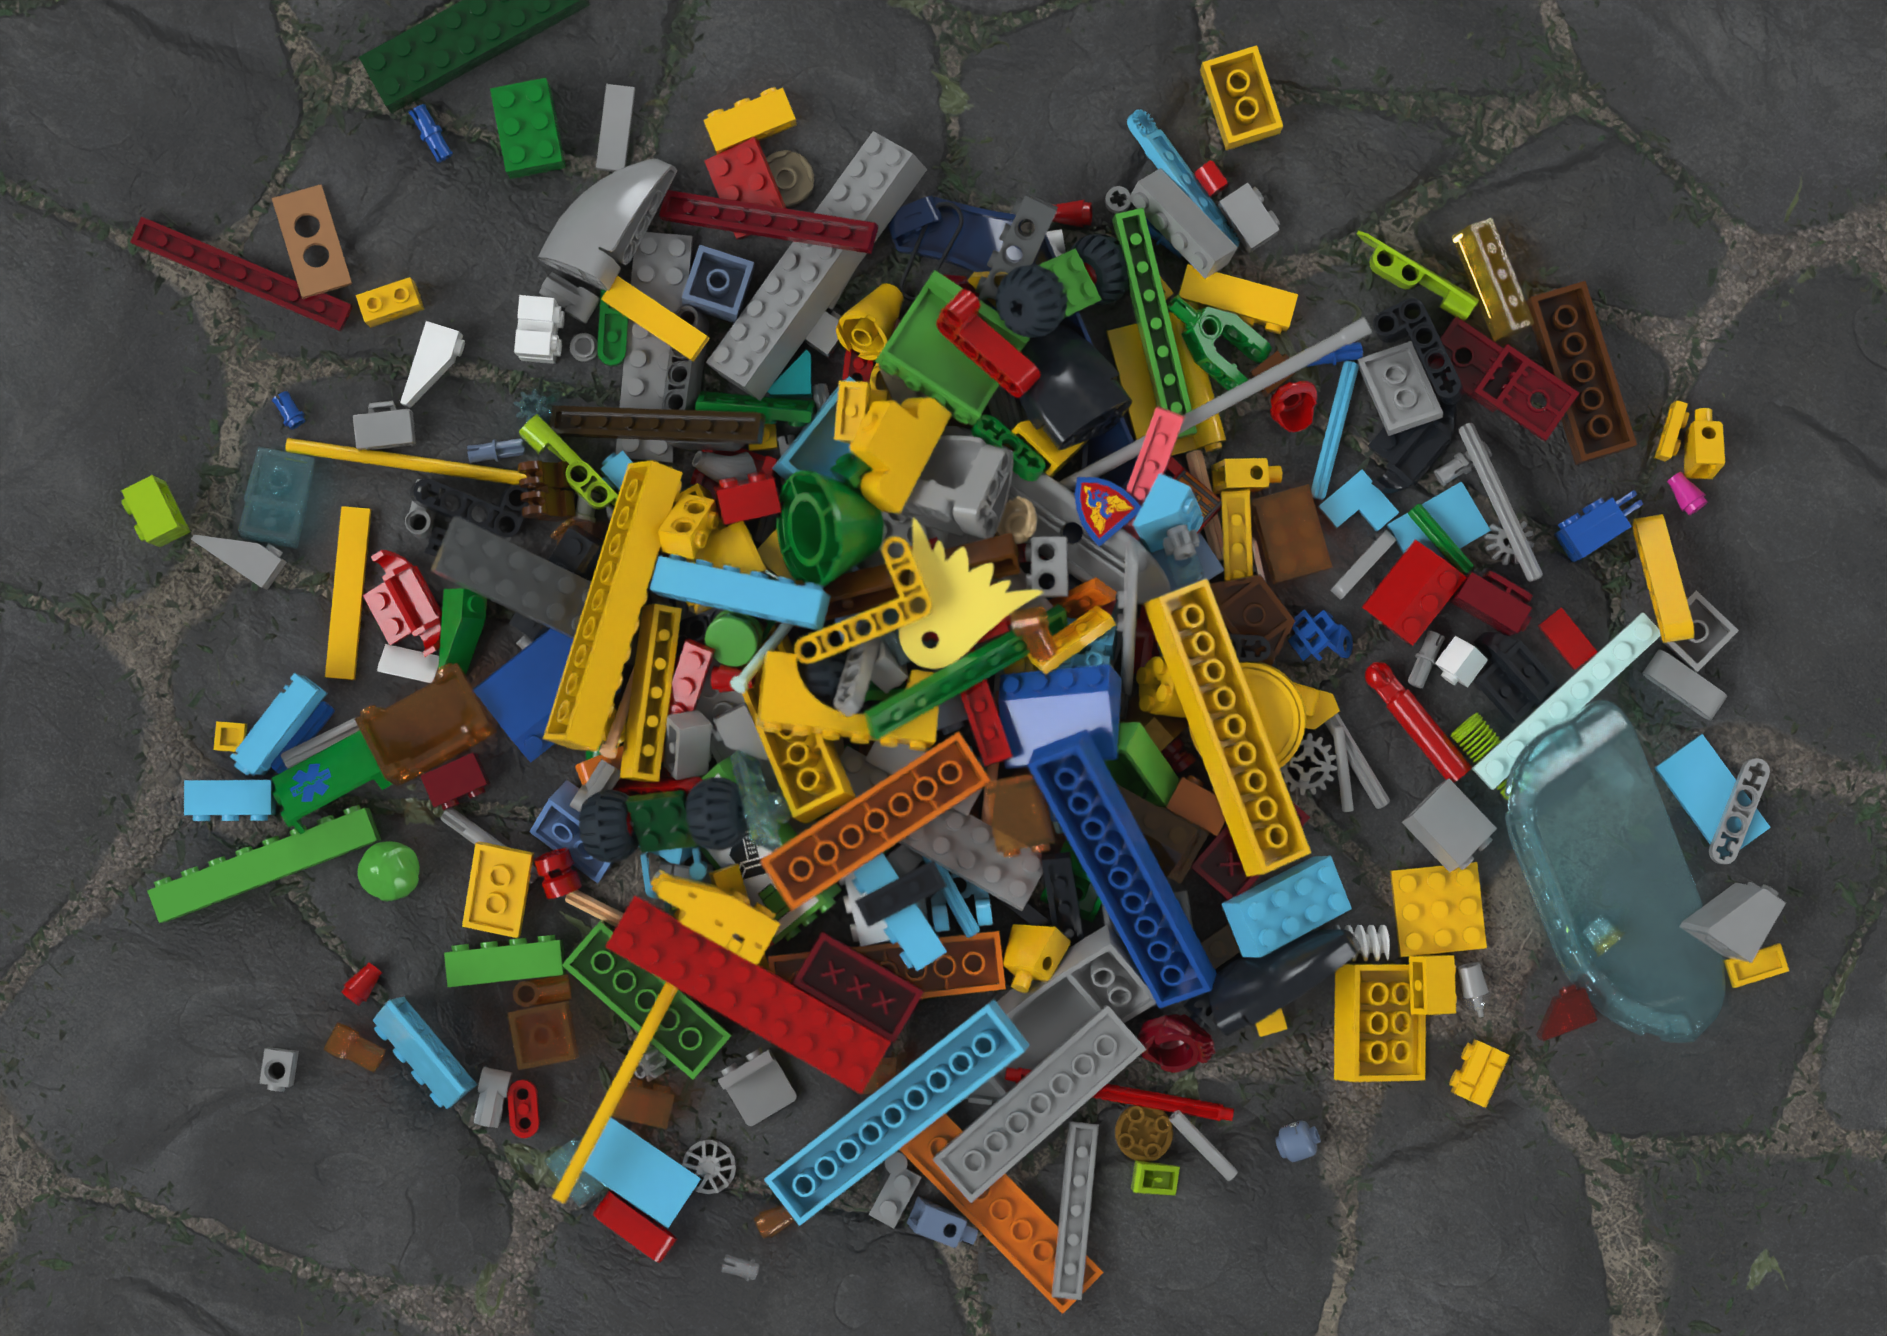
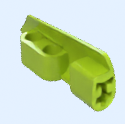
M1358 230L1357 235L1366 244L1375 248L1369 261L1373 272L1405 290L1412 289L1417 284H1420L1444 298L1439 306L1441 309L1455 317L1457 316L1463 321L1469 317L1473 308L1478 304L1479 299L1373 236ZM1379 254L1388 255L1391 265L1385 267L1380 265L1377 261V256ZM1404 268L1412 269L1415 273V280L1408 281L1404 279L1402 270Z
M538 414L532 417L520 429L519 435L539 455L548 448L562 461L569 463L566 469L568 484L592 508L599 510L606 508L610 504L615 506L618 494ZM572 470L582 477L584 481L575 482L570 476ZM595 489L606 500L602 503L594 502L591 498V492Z

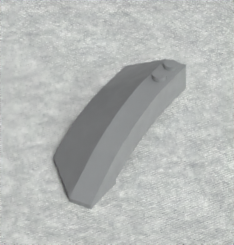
M1108 924L1068 948L1049 981L1032 980L1027 993H1022L1012 988L997 1001L998 1005L1030 1046L964 1099H968L969 1103L992 1105V1102L999 1100L1016 1085L1013 1081L1004 1080L1006 1067L1015 1069L1022 1067L1033 1070L1106 1005L1125 1023L1156 1004L1124 942Z

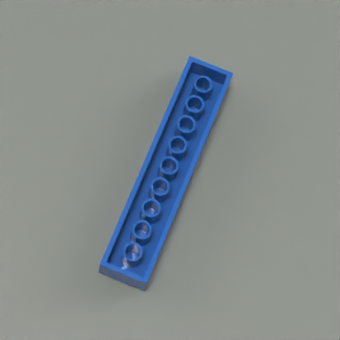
M1087 729L1034 749L1027 765L1159 1009L1211 991L1217 973Z

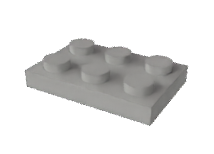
M1411 341L1357 359L1359 370L1388 436L1443 418V411Z

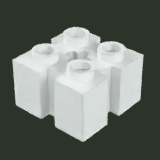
M519 295L518 327L516 329L514 353L519 356L521 361L555 364L556 356H561L562 339H559L557 331L559 328L564 327V311H561V306L557 304L554 298Z

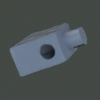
M919 1196L907 1220V1224L915 1233L953 1248L957 1247L959 1241L972 1246L978 1234L977 1229L966 1225L967 1220L961 1214ZM950 1224L949 1228L944 1230V1227Z

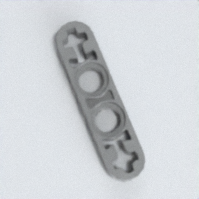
M867 619L857 627V632L861 636H867L872 630L871 623ZM882 636L849 649L834 700V706L845 716L855 714L863 704Z
M1749 759L1744 762L1709 847L1710 858L1717 864H1730L1739 853L1770 774L1769 765L1762 759ZM1758 764V770L1762 772V775L1755 776L1752 784L1758 785L1757 789L1749 785H1743V780L1746 782L1751 780L1752 772L1749 771V767H1755ZM1742 790H1747L1752 795V802L1748 806L1740 805L1737 800L1738 793ZM1735 816L1741 821V829L1737 833H1731L1727 829L1726 824L1730 817ZM1722 833L1727 837L1736 838L1735 843L1729 841L1726 847L1730 855L1723 856L1720 859V853L1716 851L1717 847H1723L1727 840L1721 838Z

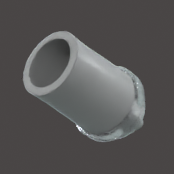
M1480 962L1463 964L1457 967L1463 994L1462 1001L1469 1009L1477 1011L1478 1017H1483V1009L1488 1006L1491 993L1487 988Z

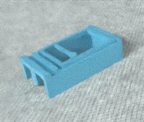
M294 673L290 678L293 681L292 684L284 686L285 693L280 692L235 750L238 754L232 753L230 756L237 761L234 766L246 775H266L274 759L328 694L306 676Z

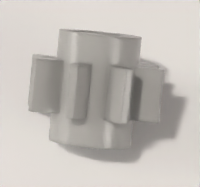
M1179 525L1166 532L1168 538L1163 539V546L1167 556L1174 554L1175 560H1184L1196 554L1195 547H1199L1200 542L1196 529L1189 531L1187 525Z
M649 1044L634 1074L641 1079L646 1077V1080L649 1082L665 1073V1070L662 1068L666 1064L665 1055L655 1046L651 1048Z

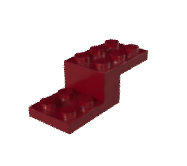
M1457 316L1440 338L1462 383L1464 393L1493 413L1498 409L1543 441L1548 439L1579 394L1575 389L1509 344L1502 348ZM1458 349L1468 350L1471 355L1470 362L1466 364L1458 363L1455 359V352ZM1435 359L1430 367L1432 369H1439L1444 365L1445 360ZM1540 393L1546 398L1544 408L1537 409L1531 405L1530 398L1533 394Z

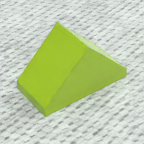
M1135 1160L1131 1189L1135 1193L1175 1196L1180 1167Z

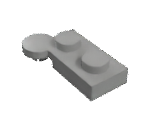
M898 1151L885 1159V1168L890 1175L869 1212L870 1216L892 1228H895L922 1178L917 1173L906 1169L908 1165L907 1158Z

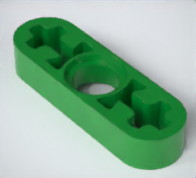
M981 415L973 425L971 430L973 437L983 439L988 445L1003 448L1002 444H1009L1014 448L1015 452H1012V471L1019 477L1030 482L1039 479L1045 469L1044 459L991 415Z

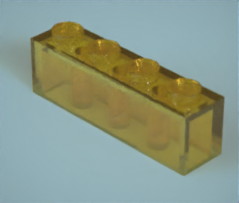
M1490 218L1470 224L1453 235L1452 239L1475 296L1479 299V306L1493 340L1497 341L1516 335L1534 325V320L1493 219Z

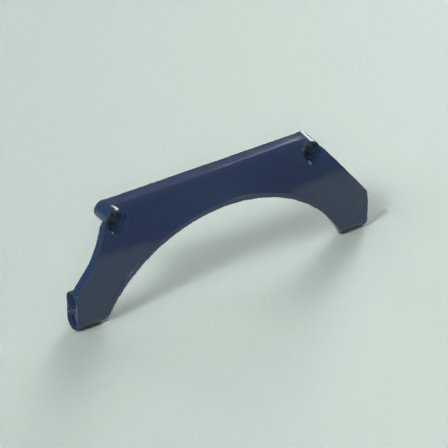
M927 196L900 207L887 225L897 251L904 254H912L922 227L928 225L916 256L940 260L960 220L957 211L952 207L941 206L936 208L935 205L939 202L954 203L963 213L964 222L944 262L961 267L971 273L988 272L992 269L987 266L993 250L999 252L1004 241L999 240L1006 223L1012 225L1016 215ZM1024 219V220L1020 221V222H1019V229H1020V231L1022 232V230H1021L1022 224L1027 223V222H1030V223H1033V222H1032L1031 220H1029V219ZM1047 234L1032 265L1038 266L1056 257ZM1010 246L1007 249V255L1012 260H1018L1023 256V252L1018 246ZM1079 311L1062 320L1064 324L1076 331L1093 346ZM1123 417L1113 429L1105 434L1089 439L1082 449L1081 470L1134 442ZM1138 456L1098 478L1110 481L1126 491ZM1075 522L1067 523L1063 531V536L1068 538L1069 543L1075 544L1079 542L1083 535L1082 527ZM1068 573V591L1083 584V582ZM1045 574L1040 578L1039 585L1041 589L1049 590L1054 587L1055 578L1053 575ZM1046 597V598H1047V600L1049 601V600H1051V599H1053V598H1055V597Z

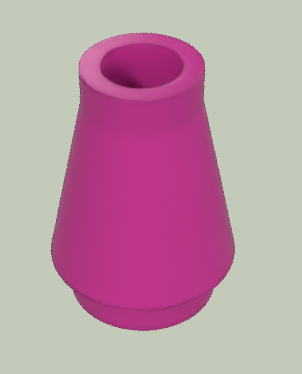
M1682 472L1675 474L1667 481L1682 512L1686 511L1690 516L1707 504L1708 501L1704 498L1706 494L1688 480Z

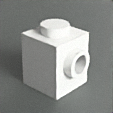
M1455 636L1441 653L1435 664L1443 671L1441 676L1449 683L1455 685L1459 682L1469 687L1488 659L1475 646Z

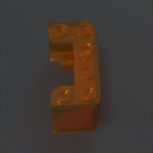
M1033 774L985 782L983 790L985 788L996 853L1002 852L1003 858L1021 855L1020 849L1027 847L1031 849V852L1050 850L1049 843H1055L1048 802Z

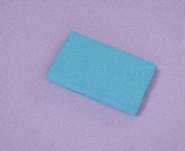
M1462 481L1422 504L1459 549L1491 531ZM1408 513L1387 524L1388 529L1397 539L1396 542L1403 553L1415 539L1441 558H1445Z

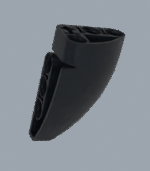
M1063 322L1045 336L1030 338L1021 350V353L1038 368L1041 375L1019 399L1035 429L1043 427V431L1058 450H1064L1107 433L1119 423L1132 404V399L1119 382L1113 380L1118 377V371L1086 339Z

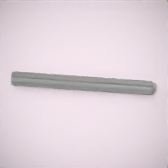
M1468 423L1461 426L1459 434L1527 581L1532 582L1541 578L1543 573L1474 424Z

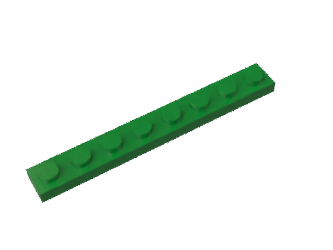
M1059 604L864 712L869 734L877 740L1027 656L1028 653L1068 626L1066 610Z

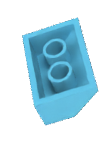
M1159 473L1133 526L1144 547L1152 553L1164 548L1163 539L1168 538L1166 532L1175 526L1187 525L1189 531L1196 529L1197 532L1203 522V513L1190 486Z

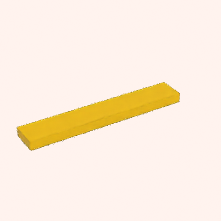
M341 506L325 670L326 678L355 680L372 511L368 508Z

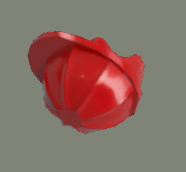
M1299 381L1296 383L1288 382L1279 386L1271 397L1270 413L1272 419L1289 432H1300L1309 427L1313 422L1314 407L1317 404V391L1314 384L1309 381Z

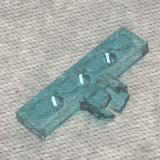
M737 750L730 757L733 765V774L736 777L744 809V817L750 832V840L756 846L763 847L773 853L781 846L777 832L780 825L774 820L776 819L783 824L788 822L791 817V811L783 795L777 792L770 793L767 790L759 761Z

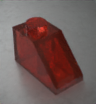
M1572 984L1559 989L1560 994L1552 998L1538 1029V1040L1546 1041L1598 1021L1585 988H1576V985Z

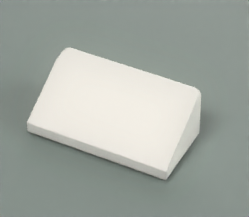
M385 644L377 671L436 685L439 656L430 654L425 657L423 652Z

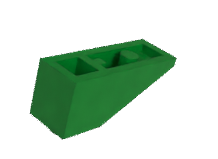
M444 589L438 675L465 677L485 623L487 605L486 597L470 589Z

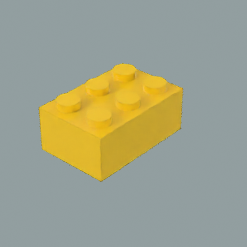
M1257 45L1202 62L1200 72L1225 150L1280 134L1283 128L1282 120Z

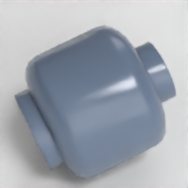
M1303 1120L1281 1127L1279 1136L1275 1137L1281 1157L1283 1159L1287 1158L1291 1162H1298L1314 1156L1317 1152V1144L1321 1143L1316 1127H1310Z

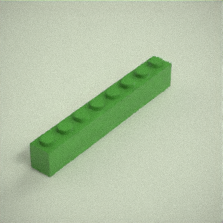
M1144 208L1115 214L1112 221L1116 238L1119 241V245H1121L1127 266L1129 292L1156 405L1180 415H1185L1192 411ZM1196 425L1178 434L1177 439L1196 434Z
M360 805L343 810L345 815L334 819L333 815L321 818L316 821L318 826L307 829L306 825H304L306 832L302 834L293 829L289 831L291 836L280 840L278 835L262 841L263 847L253 850L252 846L237 850L235 851L236 857L229 860L222 856L209 861L210 867L199 871L198 866L182 871V877L172 881L171 877H167L154 882L155 888L147 890L159 923H166L381 841L370 808L361 809Z

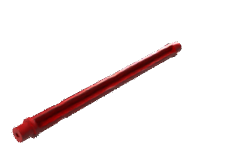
M1006 1067L1004 1080L1013 1081L1017 1084L1032 1070L1018 1067V1069ZM1106 1084L1092 1096V1098L1169 1112L1179 1110L1185 1115L1216 1121L1221 1119L1232 1121L1234 1115V1108L1224 1107L1223 1104Z

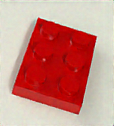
M752 137L704 161L719 198L786 209L758 138ZM734 232V235L738 240H741L750 235Z

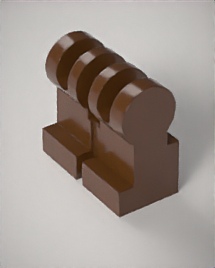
M527 461L518 464V473L527 476V478L519 480L520 487L536 489L521 494V501L528 502L530 505L522 508V516L524 518H538V520L559 522L576 516L573 491L564 490L571 488L566 480V469L569 466L567 461L558 463Z

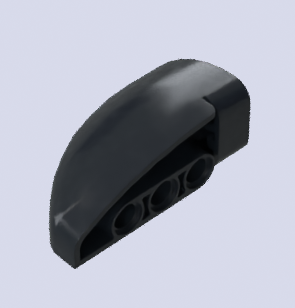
M1346 929L1309 931L1262 957H1243L1241 952L1237 953L1233 959L1215 969L1217 975L1212 990L1208 992L1211 1008L1218 1027L1224 1035L1229 1036L1249 1024L1254 1025L1338 970L1359 952L1361 945L1355 936Z

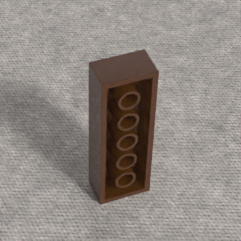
M1586 281L1530 297L1525 302V306L1545 370L1579 392L1561 419L1575 465L1635 447L1637 445Z

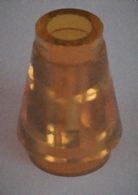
M784 1205L761 1211L758 1216L753 1218L763 1239L769 1236L770 1238L774 1237L795 1220Z

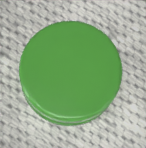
M727 610L722 611L715 617L705 634L706 646L715 649L713 658L721 664L732 667L748 663L757 653L763 641L762 628L754 616Z

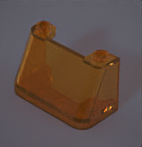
M448 663L437 669L438 674L434 677L435 682L387 708H377L376 705H371L360 712L361 716L355 718L385 779L392 784L402 785L486 740L497 732L490 716L473 691V687L459 664L453 665Z

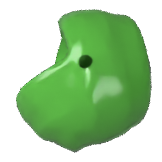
M393 841L376 843L364 853L358 865L359 882L369 894L379 898L381 901H394L404 898L418 885L419 860L416 853L402 843Z

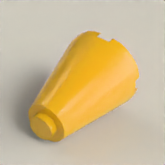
M881 284L844 313L836 326V335L842 346L849 352L853 349L860 353L858 357L862 359L876 360L895 331L904 300L902 292L894 285Z

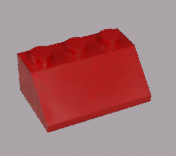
M1414 539L1362 605V608L1404 642L1413 646L1467 577L1446 560Z

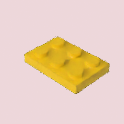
M480 841L475 843L462 927L513 938L521 936L534 857L533 852Z

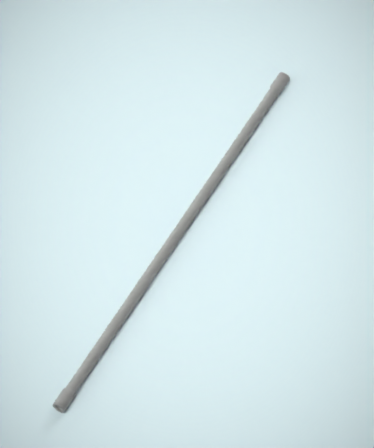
M1365 317L1183 415L1185 418L1179 434L1335 350L1369 335L1372 331ZM1146 435L1059 481V483L1073 491L1076 488L1077 477L1098 478L1139 456Z

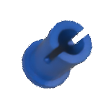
M284 391L278 394L280 399L275 396L272 401L283 416L284 425L289 426L291 430L301 426L305 422L303 418L305 414L303 411L298 410L289 392Z

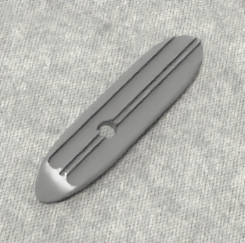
M945 426L941 436L973 437L971 429L958 426ZM1002 444V447L1004 449L1012 451L1011 449ZM1012 471L1007 501L1019 496L1026 498L1034 505L1037 525L1032 537H1064L1063 528L1070 522H1075L1082 527L1083 535L1081 540L1075 544L1068 542V573L1083 583L1097 577L1117 592L1115 599H1118V591H1124L1126 543L1128 540L1133 539L1138 544L1137 605H1144V602L1170 592L1169 581L1159 563L1124 528L1118 530L1099 547L1081 524L1076 510L1075 493L1044 472H1042L1038 480L1030 482L1022 479ZM1031 538L1024 543L1031 544ZM1044 545L1040 548L1039 553L1048 560H1051L1055 555V549L1051 545Z

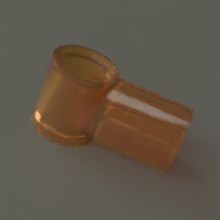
M1037 606L1014 610L1011 613L1013 632L1016 636L1023 637L1032 658L1037 659L1038 662H1045L1056 655L1057 646L1048 629V617L1044 607Z
M565 974L520 982L513 990L514 1001L522 1007H529L572 999L569 975ZM525 985L531 986L535 992V996L530 1002L523 1001L519 996L520 989Z
M337 1022L323 1049L340 1059H348L374 1073L381 1064L386 1049L359 1036L360 1033Z

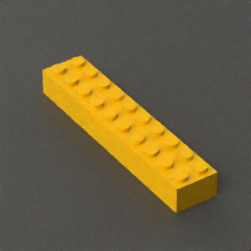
M653 460L629 463L627 465L543 739L573 750L597 751L598 747L603 743L605 738L604 727L607 719L613 712L614 703L612 701L615 691L618 690L622 682L621 672L623 665L631 653L630 642L632 636L638 630V616L641 607L647 601L648 592L646 590L649 580L652 579L657 554L661 550L658 529L671 512L674 499L681 490L682 482L680 479L683 472Z
M1204 579L1144 602L1145 610L1246 875L1265 874L1310 854L1309 845L1208 580Z

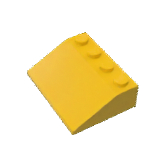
M1349 963L1341 966L1335 971L1334 1080L1349 1082L1425 1080L1426 1015L1411 1014L1409 964Z

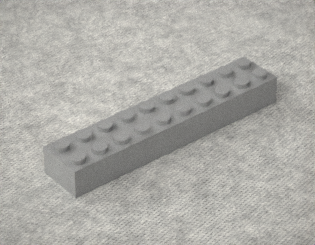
M873 131L814 213L875 222L879 227L876 241L927 169L913 153ZM793 241L706 363L723 378L761 401L867 253Z

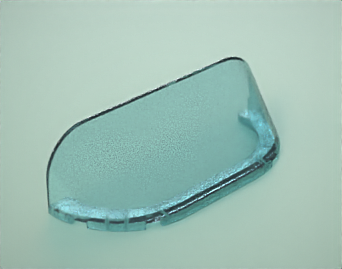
M1597 700L1537 735L1517 756L1510 770L1505 789V796L1508 797L1509 811L1505 813L1508 835L1554 953L1568 979L1572 983L1577 981L1588 994L1585 999L1608 1019L1638 1035L1649 1033L1660 1036L1661 1041L1694 1042L1714 1022L1722 1008L1725 996L1722 955L1679 927L1685 919L1703 907L1701 898L1630 720L1612 702Z

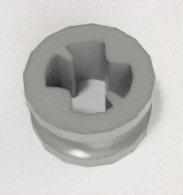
M1121 186L1111 188L1105 198L1107 209L1114 214L1127 211L1131 203L1128 200L1130 197L1129 191ZM1117 193L1119 197L1124 196L1126 198V201L1123 200L1122 207H1119L1117 203L1112 204L1110 202L1114 198L1113 194Z

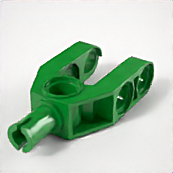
M1180 295L1175 296L1167 306L1168 311H1171L1185 323V328L1181 335L1194 362L1228 391L1243 384L1248 379L1236 369L1237 365L1234 363L1230 364L1215 351L1214 341L1220 335L1225 337L1249 359L1258 363L1264 362L1272 351L1268 341L1234 313L1211 307H1205L1196 311ZM1203 325L1207 330V334L1203 330Z

